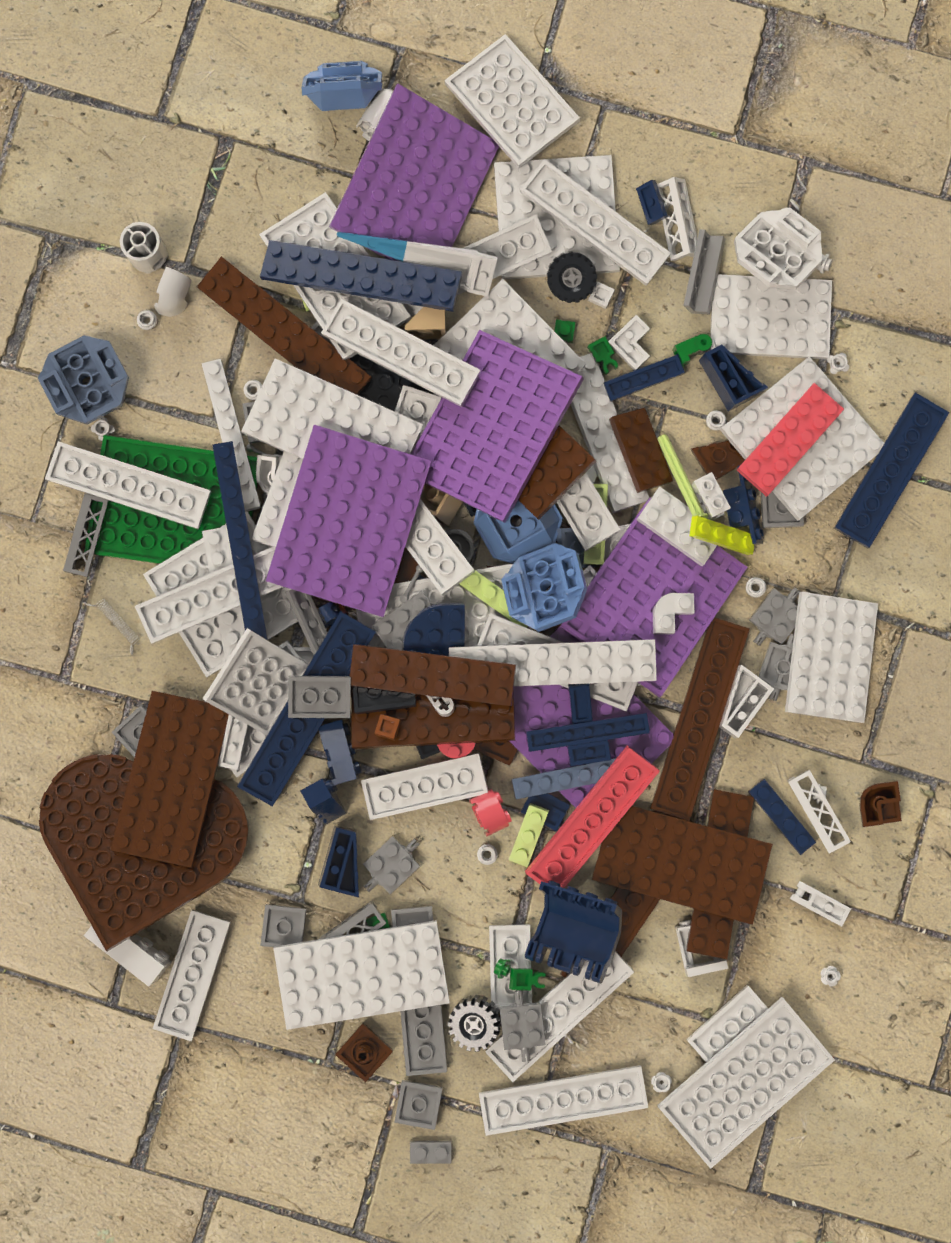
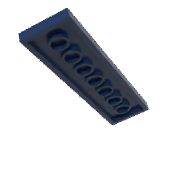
M916 392L913 393L881 450L876 455L835 524V530L867 549L870 548L950 412Z

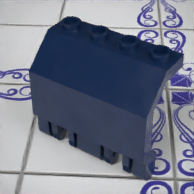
M549 880L546 883L541 881L539 890L545 894L544 910L536 933L528 943L525 959L542 963L547 949H550L551 952L547 965L570 974L573 973L576 976L580 974L584 961H587L589 963L585 972V979L601 984L611 964L621 935L622 909L612 899L605 898V901L600 900L597 895L586 892V895L579 893L578 889L570 886L565 889L560 887L561 885L557 882Z

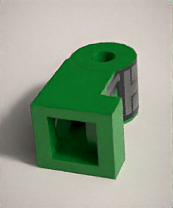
M700 334L676 344L672 351L674 355L678 354L683 367L689 363L690 357L697 354L704 355L712 346V339L707 334Z

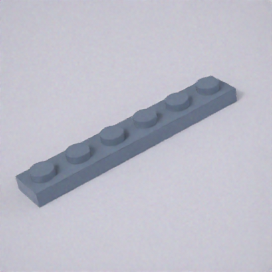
M616 758L609 761L583 764L512 779L515 799L595 784Z

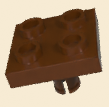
M362 1023L335 1055L366 1083L393 1052V1049L367 1025Z

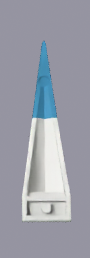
M337 232L336 234L340 238L402 262L462 271L459 288L470 293L488 297L497 263V257L462 248Z

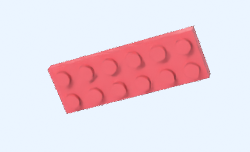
M813 383L739 466L737 471L767 497L841 414L844 408L818 385Z

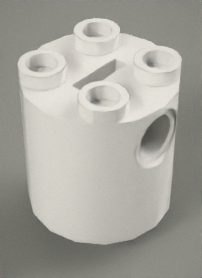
M135 222L128 225L121 233V250L134 268L150 274L162 267L168 257L166 245L153 226L145 222Z

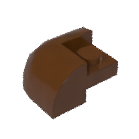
M898 781L877 783L863 791L859 803L862 827L902 821Z

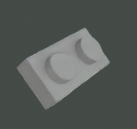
M410 1141V1164H451V1141Z

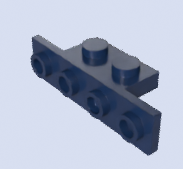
M739 473L741 486L723 490V494L731 507L727 510L729 525L736 529L749 526L752 543L760 545L763 544L764 531L759 523L760 511L755 503L756 492L752 488V484Z

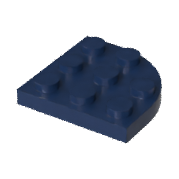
M464 603L435 604L421 610L409 622L403 638V650L449 656V647H465Z

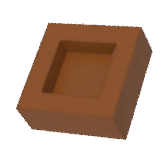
M380 714L374 734L395 740L401 720Z

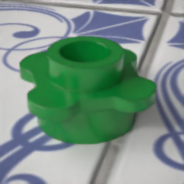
M500 958L494 969V974L498 975L497 978L503 979L504 976H508L511 970L509 959L503 960Z

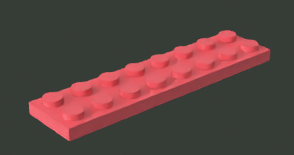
M626 746L525 870L526 875L541 884V881L548 883L550 880L559 883L560 887L565 888L660 770L629 746Z

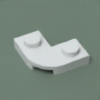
M669 593L661 597L653 608V634H675V615L694 614V593Z

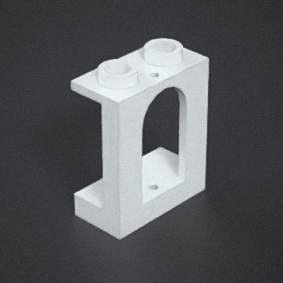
M712 472L693 481L691 484L699 503H703L701 507L704 513L708 514L707 519L713 521L723 516L724 512L731 508Z
M691 920L679 922L680 926H675L687 977L728 969L727 960L713 957V961L694 964L692 953L686 951Z

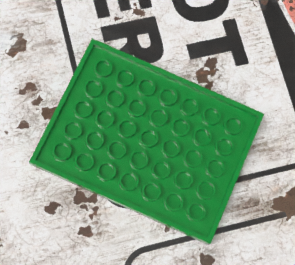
M103 435L100 455L211 491V495L199 529L109 501L94 555L161 564L202 539V531L217 529L226 524L214 451ZM247 456L257 491V457ZM93 500L92 513L96 514L101 511L103 503ZM254 510L248 511L250 517L253 520ZM94 519L89 520L88 534L96 530L97 524ZM86 538L84 552L91 549L92 544L88 538Z

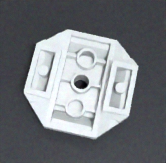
M790 207L761 212L734 240L737 263L768 287L796 290L822 262L821 231Z

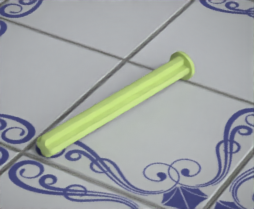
M666 434L659 436L660 448L692 516H700L707 519L708 514L704 513Z

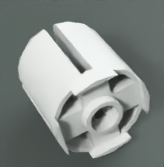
M383 88L377 91L358 121L356 129L358 126L364 132L362 136L366 140L370 141L393 90Z

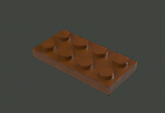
M641 408L612 416L609 421L637 493L673 482L646 409Z

